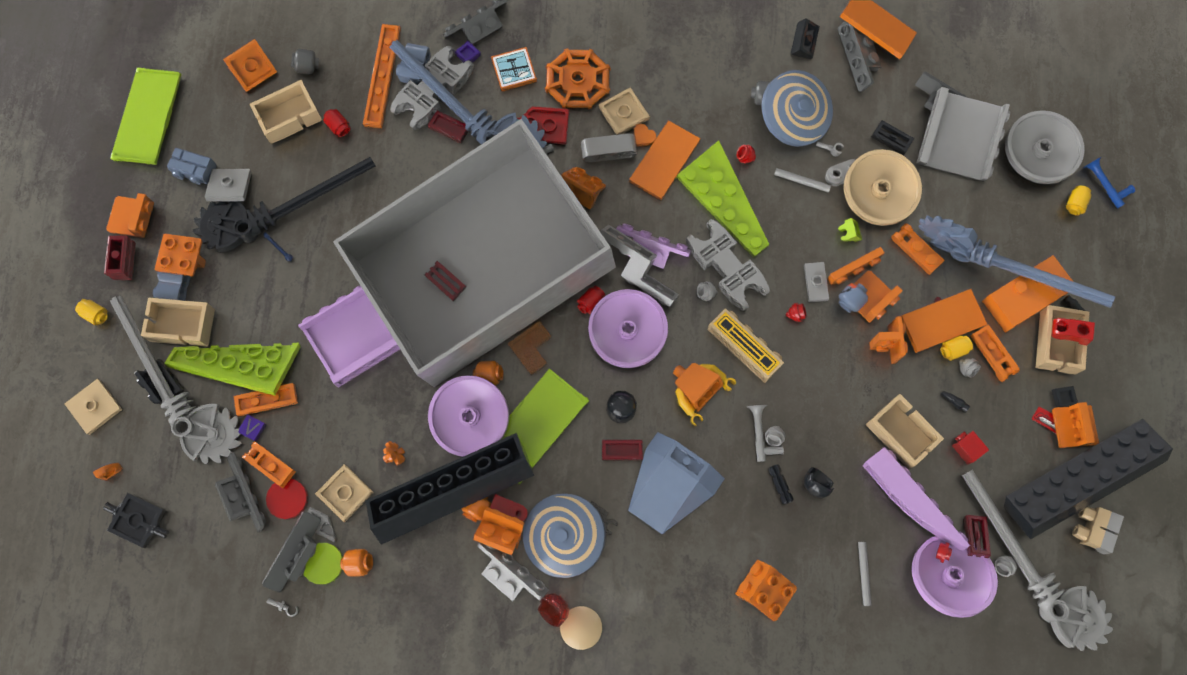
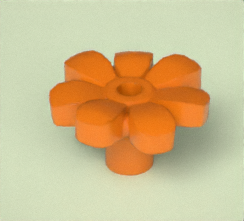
M389 441L385 444L386 448L383 449V452L386 455L383 456V460L386 463L394 461L396 465L402 464L405 461L403 456L405 453L402 447L398 449L399 446L395 442Z

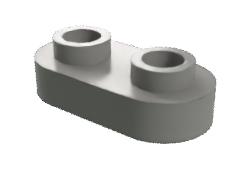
M855 159L831 166L825 174L826 182L831 186L844 184L846 173ZM836 172L839 176H834L833 173Z

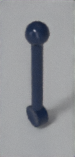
M265 232L263 236L285 256L286 261H292L293 256L285 252Z

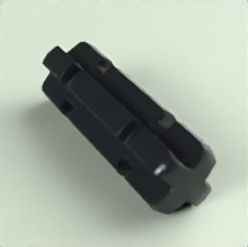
M778 464L771 466L769 472L774 477L773 482L778 494H781L782 503L788 504L792 502L793 496L789 493L790 489L784 475H781L782 470Z

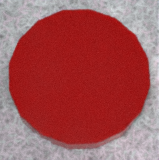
M290 479L284 488L274 483L267 492V508L277 518H296L307 507L308 493L304 485L295 479Z

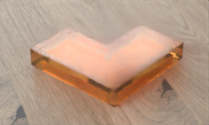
M538 321L508 343L531 376L547 365V362L536 348L549 340L551 335L543 324Z

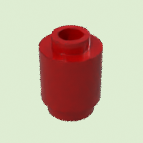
M330 109L325 112L323 122L335 135L343 137L351 130L349 122L338 109Z
M598 286L590 287L577 300L579 304L577 307L582 313L591 314L596 304L606 295Z

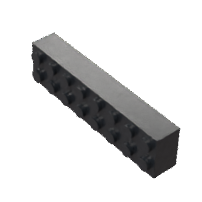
M1141 419L1007 495L1004 509L1026 535L1033 539L1168 461L1173 448L1144 419Z
M517 433L366 500L370 530L379 543L382 545L533 477L532 467Z

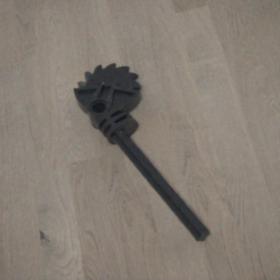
M368 157L272 210H269L263 201L260 202V208L257 209L255 205L253 206V212L246 209L240 201H230L229 203L228 201H219L217 204L215 201H211L207 210L201 207V218H194V222L199 228L193 229V232L200 236L202 244H208V249L216 247L219 253L231 251L243 242L251 243L255 241L258 235L263 232V228L268 230L269 225H277L276 221L376 167L372 158Z

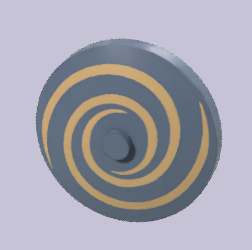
M791 70L774 78L766 87L762 98V114L769 131L779 141L790 146L801 147L812 144L825 135L831 125L833 105L828 90L817 77L805 71Z
M556 494L540 501L528 514L523 529L524 548L531 562L542 572L558 578L574 577L589 570L600 558L606 539L604 522L598 510L586 499L572 494Z

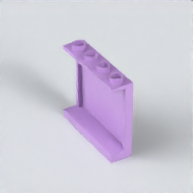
M360 285L352 293L339 297L334 304L324 306L319 310V313L306 317L298 325L329 373L333 384L338 388L400 350Z

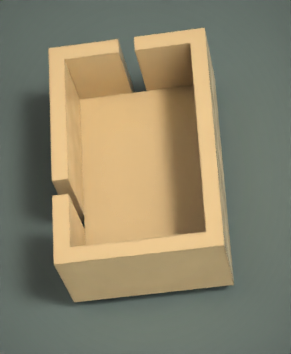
M302 80L250 103L253 113L270 144L303 130V125L309 127L322 121Z
M148 298L145 315L156 321V324L149 319H144L141 336L149 342L187 345L188 343L192 346L208 347L215 309L206 302Z
M1049 305L1040 311L1036 368L1050 371L1058 369L1057 372L1076 375L1086 369L1087 346L1078 344L1075 341L1053 338L1051 336L1053 320L1064 318L1089 322V312Z
M898 394L865 425L910 469L927 456L928 452L932 451L944 438L917 410L907 416L905 413L913 406L901 394Z

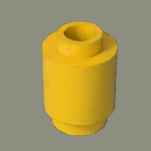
M1079 185L1072 190L1066 204V209L1070 214L1080 215L1086 212L1092 196L1091 189Z
M82 299L75 308V311L81 318L95 326L103 324L108 317L107 309L92 300Z
M960 335L943 342L940 350L944 358L952 361L969 354L973 350V344L968 336Z

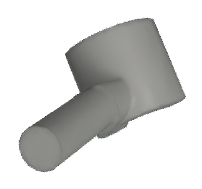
M817 141L816 144L818 147L828 149L835 157L842 153L837 151L836 148L840 150L844 148L842 143H836L833 146Z

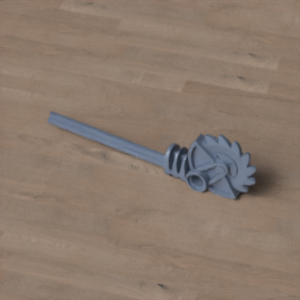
M398 40L393 41L392 45L389 46L466 124L465 129L472 131L471 135L473 137L477 136L476 140L480 144L485 143L519 120L516 118V113H511L498 121H491L492 116H486L487 111L485 109L473 116ZM522 115L521 119L543 149L547 145L546 141H541L544 136V130L537 131V121L534 120L530 124L527 117Z
M927 215L925 220H919V228L924 232L925 236L931 238L929 244L951 253V256L958 261H970L987 268L996 266L1111 308L1115 296L998 255L996 252L997 245L994 244L990 248L989 242H986L985 246L982 245L981 239H979L978 243L976 242L978 236L973 228H965L962 225L953 223V220L942 219L940 216L932 218Z

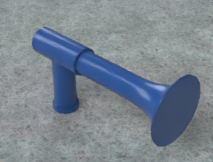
M1101 157L1083 167L1089 168L1095 173L1116 208L1125 204L1122 200L1124 197L1135 192L1133 185H1129L1120 192L1113 188L1101 169Z

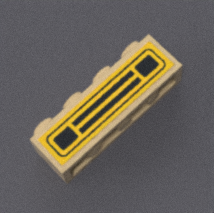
M725 308L709 324L707 330L757 377L766 383L783 365L782 357L776 351L772 352L762 338H757L747 324L743 325L733 311H728Z

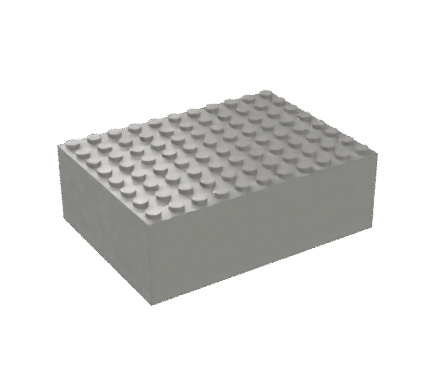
M522 119L333 241L416 375L433 387H436L616 268L611 247ZM436 261L441 263L466 286L454 301L424 276L435 265ZM438 268L437 271L457 289L460 288L456 282ZM435 274L432 275L452 295L455 293Z

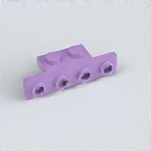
M622 224L616 228L621 233L633 237L634 241L656 254L657 257L652 264L654 266L664 269L670 251L689 257L691 253L688 246L684 244H672L665 237L656 238L651 236L652 233L641 230L639 232L633 230L634 227L631 225Z

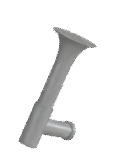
M767 405L747 406L754 416L757 462L766 461V455L784 454L782 445L765 447L762 412Z

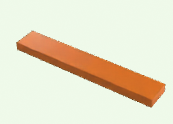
M382 24L364 114V127L383 128L396 54L389 46L392 45L393 41H399L400 26Z

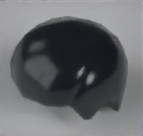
M616 391L608 399L607 414L611 420L617 423H626L633 419L637 409V402L629 392Z
M814 467L808 470L804 477V486L810 494L815 497L824 498L828 497L834 490L832 488L834 483L826 474Z

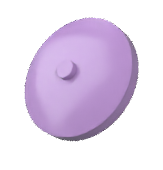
M625 289L606 295L596 304L589 318L588 332L594 350L603 360L617 367L635 368L649 363L661 352L667 338L668 323L662 307L654 298L641 291Z
M477 376L456 377L443 384L434 394L428 410L429 428L434 439L443 449L463 457L503 439L509 424L508 404L503 393L492 382Z
M937 536L925 541L915 553L912 562L913 581L922 598L937 611L952 617H971L987 608L993 601L998 587L997 573L991 559L984 558V556H968L967 548L960 551L949 544V548H952L949 561L944 560V563H941L939 559H936V554L940 542L944 544L946 542Z

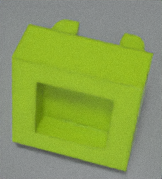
M853 218L845 220V223L838 227L841 232L847 231V234L841 237L842 241L858 242L862 240L859 224Z

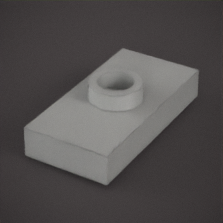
M824 262L805 263L804 272L808 302L828 301L829 294Z

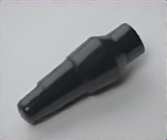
M1070 295L1063 299L1068 308L1085 311L1080 303Z
M942 391L941 395L951 402L954 407L964 412L968 411L970 406L963 399Z

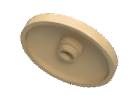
M873 150L858 157L848 169L844 179V194L851 210L862 220L875 225L887 226L899 223L912 214L921 199L922 183L917 169L906 157L890 150Z

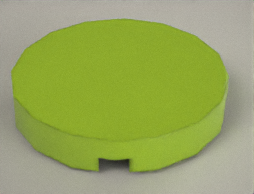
M317 543L315 554L308 559L305 565L304 576L315 584H329L335 581L342 572L340 561L343 555L341 551L332 544Z

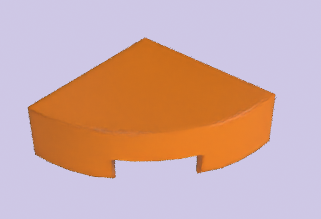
M112 463L95 470L93 473L96 478L106 481L120 472L122 467L119 463Z

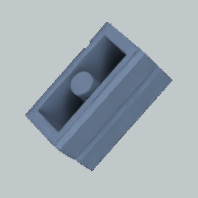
M175 148L167 168L175 178L183 180L185 177L192 183L201 185V183L208 184L212 169H216V163L212 158Z

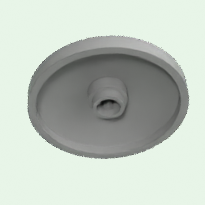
M1034 111L1020 117L1009 129L1005 140V151L1011 166L1021 176L1040 184H1054L1067 179L1079 168L1084 157V142L1077 127L1066 117L1051 111Z

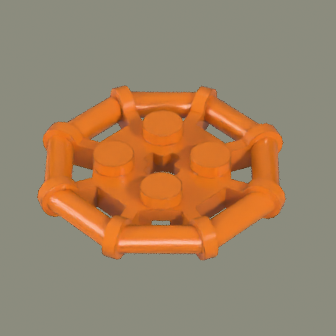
M566 48L563 53L551 63H547L545 67L547 69L545 91L562 105L563 109H592L595 103L610 92V65L603 62L592 49L569 50ZM572 57H580L584 59H572ZM566 59L568 60L567 65L558 67ZM589 60H592L598 67H591ZM555 72L559 74V81L554 82ZM602 74V84L596 82V75ZM576 75H580V78L583 79L576 81L573 78H576ZM562 88L563 92L567 94L564 98L556 89ZM594 88L598 89L599 91L589 99L588 95L591 94ZM572 96L583 97L585 101L570 99Z

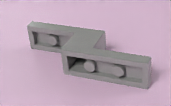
M609 224L601 229L600 233L609 245L618 248L622 254L630 256L621 276L628 283L641 288L644 293L658 299L661 304L671 307L679 297V294L647 274L657 255Z

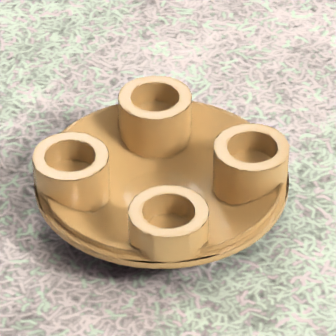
M584 606L574 607L562 618L560 625L561 636L574 649H588L594 646L600 639L602 633L601 619L591 608Z

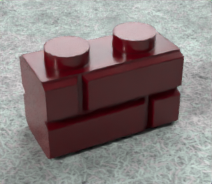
M108 236L104 274L112 280H132L136 243L128 236Z

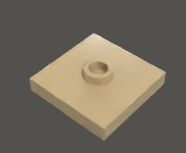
M631 87L599 104L600 111L616 135L624 134L635 128L636 125L650 120L649 114Z
M98 378L64 403L88 435L92 434L123 410Z
M344 464L315 494L343 522H346L374 492Z

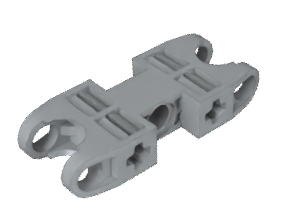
M446 46L438 51L424 66L447 90L455 95L467 82L473 71L474 64L469 60L458 65L451 64L455 49L451 46ZM410 80L394 99L391 105V112L398 115L407 110L414 111L410 127L418 130L430 122L437 110H441L437 101L439 97L423 81L416 85Z
M711 219L706 223L711 238L707 241H702L698 238L695 239L690 234L685 238L687 246L704 270L713 265L723 278L719 282L718 288L738 309L745 311L749 308V305L745 300L744 291L753 289L765 296L770 292L769 286L763 274L751 259L742 265L732 252L737 242L724 227Z

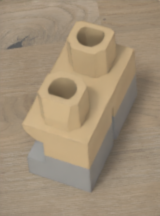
M1086 507L1079 511V518L1086 520L1087 523L1085 527L1080 524L1076 525L1072 535L1081 540L1080 544L1090 546L1101 554L1113 553L1118 537L1115 534H1119L1124 516L1101 507L1094 509Z

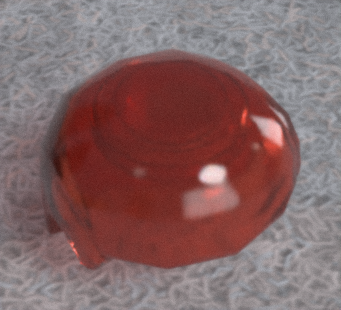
M554 593L545 595L540 600L541 604L538 607V611L542 618L553 627H560L569 615L567 602L561 596Z

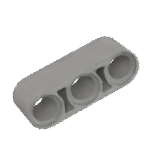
M634 134L593 137L581 141L582 156L585 162L624 159L637 155Z

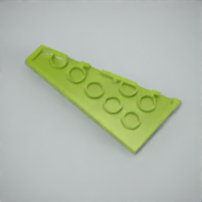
M718 140L677 174V179L744 249L755 258L769 246V242Z
M275 343L273 346L246 344L229 345V347L222 348L219 345L211 346V348H199L198 346L174 347L166 359L165 365L168 368L275 396L301 346L299 343H292V345Z

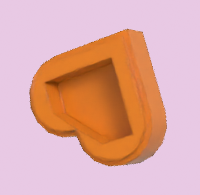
M645 124L635 126L636 147L652 145L656 140V133L653 130H648Z

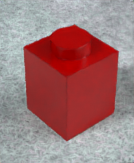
M965 431L955 438L957 442L952 445L967 465L975 462L989 451L974 431L967 434Z

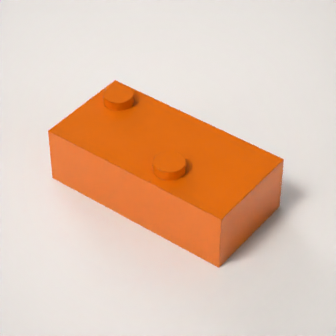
M1054 255L1034 267L1073 281ZM1020 275L988 295L982 302L1006 333L1064 297L1068 292Z

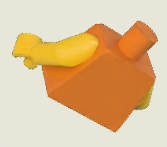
M692 363L687 369L678 365L673 371V374L678 378L675 381L677 387L675 393L678 403L686 415H690V423L693 426H697L693 421L695 416L699 417L701 422H703V417L700 414H696L695 410L699 412L721 387L725 391H731L732 388L727 385V382H730L732 385L736 384L735 379H727L724 372L711 364L698 365Z

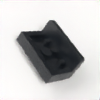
M157 359L156 363L173 395L176 396L184 391L165 363L161 359ZM146 369L134 372L137 377V383L149 393L147 396L150 401L161 405L162 399Z

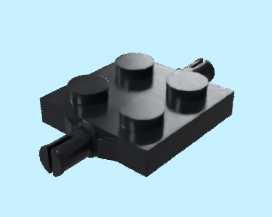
M130 493L126 494L123 502L118 507L109 502L105 503L108 507H103L104 511L113 514L112 522L107 531L142 548L147 547L150 539L155 534L163 539L167 538L165 534L169 535L168 530L159 527L166 510Z

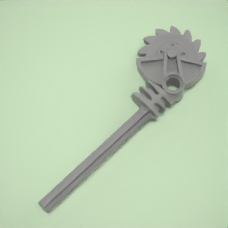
M121 296L113 297L110 302L162 399L161 408L167 409L165 416H171L168 420L171 425V431L174 435L180 437L183 451L193 461H197L200 457L204 464L208 463L209 458L216 463H222L221 456L228 457L230 453H233L230 449L237 448L242 444V442L236 440L241 435L238 433L239 428L236 429L238 416L230 419L229 410L224 408L221 413L219 411L220 405L218 404L190 407L194 401H187L190 397L189 392L174 396L149 347L141 336V332ZM183 423H187V431L181 433L180 426Z
M973 469L963 474L962 477L1029 582L1028 590H1034L1032 595L1034 599L1039 598L1037 604L1040 607L1039 613L1041 618L1051 623L1052 629L1060 642L1067 648H1072L1076 645L1080 651H1084L1085 646L1096 651L1098 648L1096 643H1108V640L1103 635L1113 631L1112 627L1107 626L1112 618V613L1105 614V601L1100 600L1098 602L1093 591H1089L1087 595L1086 586L1058 590L1057 587L1061 583L1060 581L1053 582V579L1056 577L1055 573L1041 577Z

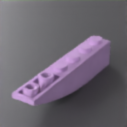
M884 447L864 463L863 467L889 498L919 525L960 551L970 546L967 542V537L961 531L958 532L955 529L950 517L942 514L938 509L939 505L932 498L929 499L924 493L925 489L923 486L910 477V471L897 462V457L891 450H887Z

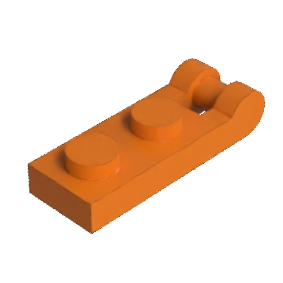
M907 223L900 228L899 232H895L891 236L892 240L928 275L945 261ZM905 236L910 239L908 242L904 240Z
M989 324L970 335L995 371L999 381L1004 382L1008 379L1009 375H1015L1020 371L1018 365ZM1003 362L1007 365L1005 369L1001 366Z
M254 441L251 445L252 448L248 453L245 452L242 458L277 485L284 488L296 471Z

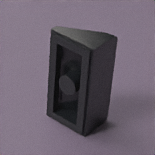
M807 18L799 21L796 26L791 54L812 59L820 26Z

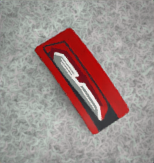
M1038 407L1032 420L1056 434L1053 414Z

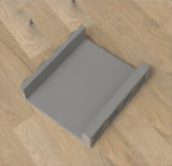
M941 87L937 90L916 164L985 181L993 174L994 167L992 163L999 154L997 146L1005 133L1003 129L1004 123L1010 117V111H1008L1010 104L998 106L948 92V88Z

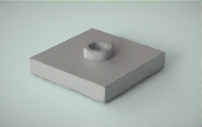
M212 169L205 193L206 201H245L252 174L251 170Z

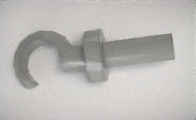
M271 598L267 600V603L278 607V611L285 610L289 617H294L298 613V607H295L296 612L290 614L288 612L289 606L285 605V601L280 603Z

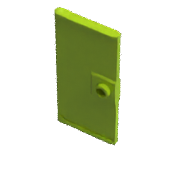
M145 68L136 69L110 157L111 160L157 165L182 76L181 73Z
M549 368L509 415L508 428L503 438L517 433L533 468L589 400Z

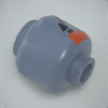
M850 283L839 294L840 301L838 303L849 313L851 311L858 312L868 302L866 294L868 290L860 283L858 285Z

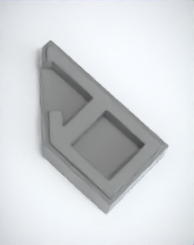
M310 507L308 513L321 519L315 533L336 542L337 539L330 516Z

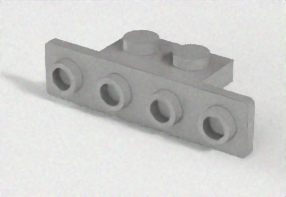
M480 542L478 543L477 547L492 559L482 572V575L511 601L516 599L523 588L528 590L538 600H541L548 593L549 589L545 587V584L529 573L526 567L521 566L514 560L512 555Z

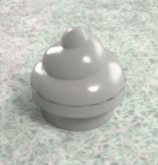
M709 281L701 282L697 287V296L704 301L711 300L718 293L713 283Z
M974 358L959 360L960 371L965 377H974L981 368V365Z
M779 426L770 427L765 432L766 442L771 446H780L785 440V432Z
M1001 556L995 561V570L999 575L1009 577L1016 572L1017 565L1011 556Z

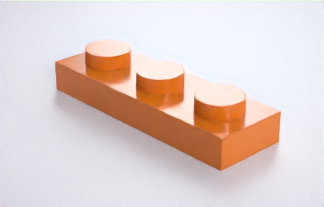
M879 247L836 270L828 277L829 284L831 286L835 283L840 285L848 280V276L852 274L857 276L862 273L868 265L871 267L881 262V257L885 252Z
M290 383L281 385L275 396L254 391L234 396L236 415L240 417L298 404L295 384Z

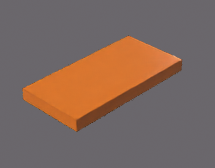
M850 0L840 15L843 20L898 59L902 58L917 32L872 0Z
M668 120L630 177L629 182L662 201L701 138Z
M972 289L901 316L915 353L988 325Z

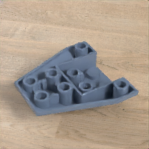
M657 432L646 448L628 511L660 534H663L710 499L725 478L709 463L679 442Z

